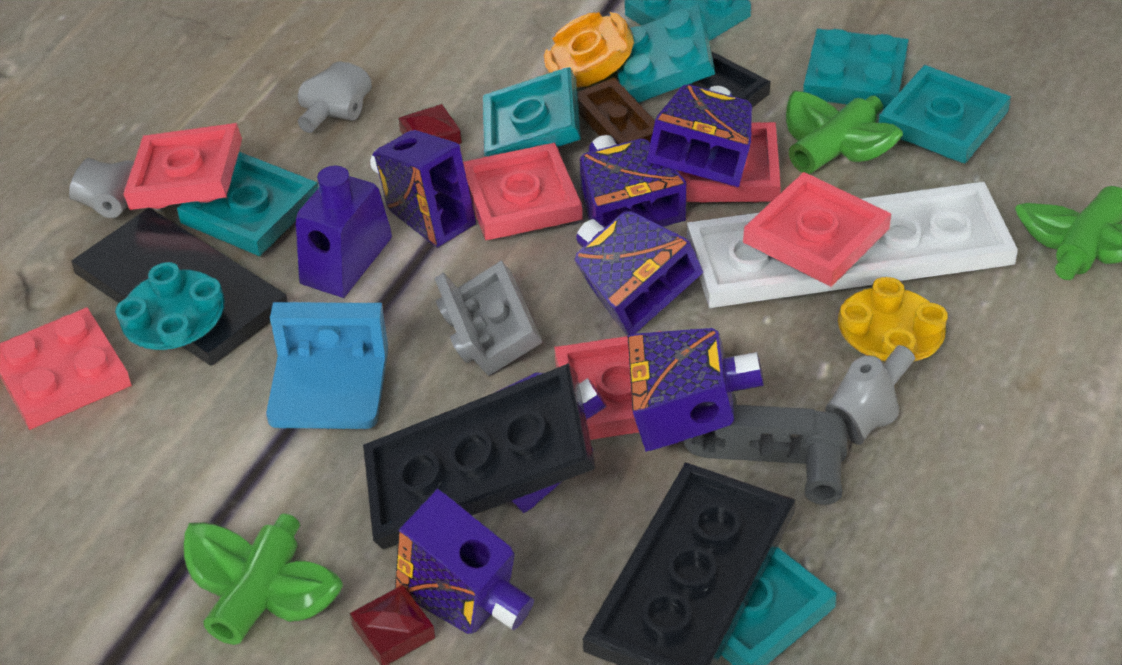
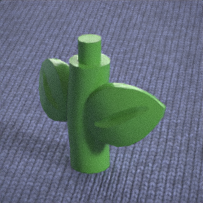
M793 91L788 99L786 124L790 134L794 139L798 140L790 146L789 158L794 167L802 173L811 174L841 154L849 161H869L893 147L902 137L903 133L899 127L893 124L876 123V115L883 110V104L878 97L873 95L865 100L855 98L841 111H838L823 99L802 91Z
M1117 186L1104 187L1080 213L1066 207L1051 204L1022 203L1016 205L1015 211L1028 232L1046 247L1058 249L1056 252L1058 263L1055 266V272L1060 278L1071 280L1076 274L1086 273L1096 258L1105 264L1122 262V224H1120L1122 222V188Z
M283 513L280 514L274 525L263 526L253 545L225 527L206 522L189 523L184 537L186 567L191 578L200 588L220 596V599L203 622L205 629L216 639L231 645L240 644L265 609L288 622L306 620L324 610L340 593L343 583L332 570L308 561L290 563L298 548L294 536L300 528V523L294 516Z

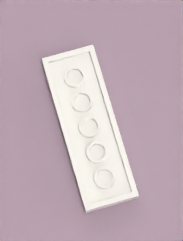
M985 182L861 198L891 213L890 228L832 287L743 243L744 227L759 213L687 223V240L690 241L704 272L699 278L709 308L873 285V282L881 277H891L904 281L1015 265L1018 249Z

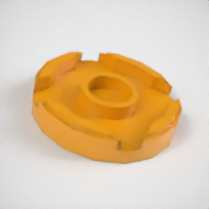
M593 12L573 19L559 29L552 38L555 44L549 51L546 48L544 63L547 71L551 73L571 67L576 77L577 87L589 86L604 80L623 65L632 51L634 39L626 20L618 13L610 12L611 16L602 17L600 12Z

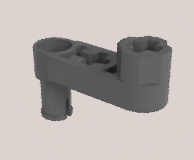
M732 393L735 420L730 426L683 441L690 453L704 458L806 464L805 496L809 501L826 505L835 503L842 497L841 462L845 460L847 455L846 421L835 413L808 408L737 405L736 395ZM796 434L798 437H791V435Z

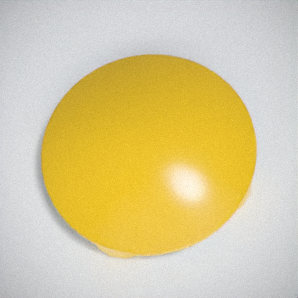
M881 277L873 282L872 288L859 291L844 301L838 313V326L845 340L856 350L867 356H876L880 360L885 361L898 345H902L914 354V361H918L934 354L943 344L946 335L948 313L941 305L931 303L924 297L905 290L904 285L899 280L891 277Z

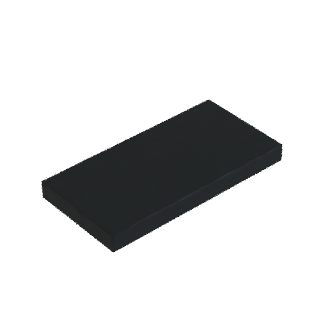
M150 207L71 260L76 275L117 303L126 299L136 286L148 279V273L151 268L164 262H172L180 270L199 271L218 280L225 297V306L219 321L204 336L182 346L210 366L214 365L270 322L273 302H288L285 293Z
M569 363L363 444L373 541L383 550L398 544L399 529L437 489L473 516L596 469L578 376Z
M685 462L582 639L583 652L616 665H716L795 513L796 500Z

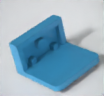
M273 302L270 321L278 357L266 411L268 424L273 428L369 429L374 427L379 417L389 349L382 303Z

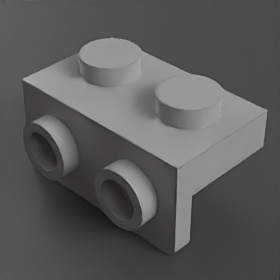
M502 260L459 288L445 273L435 278L442 296L436 300V304L448 324L455 328L456 333L451 335L450 339L457 353L466 363L474 360L490 376L543 343L511 270Z

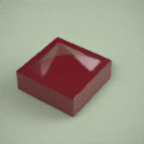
M443 104L398 118L402 134L417 130L453 141L457 144L462 143L461 130Z
M403 585L350 613L352 627L380 665H388L435 639L434 625Z

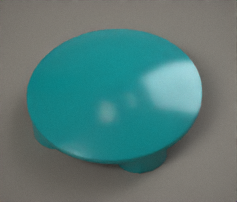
M164 262L151 268L148 273V279L136 286L126 299L118 303L115 313L123 334L132 343L152 350L174 349L198 340L216 325L224 310L225 297L219 281L199 271L180 270L175 263Z

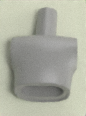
M340 61L333 63L326 70L304 81L298 92V102L301 107L308 110L298 119L300 128L307 133H311L328 116L350 121L356 120L361 113L364 97L372 89L368 73L354 64Z
M89 157L86 158L76 170L69 188L70 199L91 207L104 217L115 218L119 216L128 206L123 193L134 161L126 160L112 164L102 163ZM164 207V208H161V209H153V210H156V211H159V212H163L164 209H165V207Z
M898 345L884 363L876 356L870 355L856 359L851 364L837 391L826 406V412L835 413L846 421L847 439L856 445L863 444L869 433L877 427L892 423L899 415V405L894 385L915 360L914 354L905 346Z

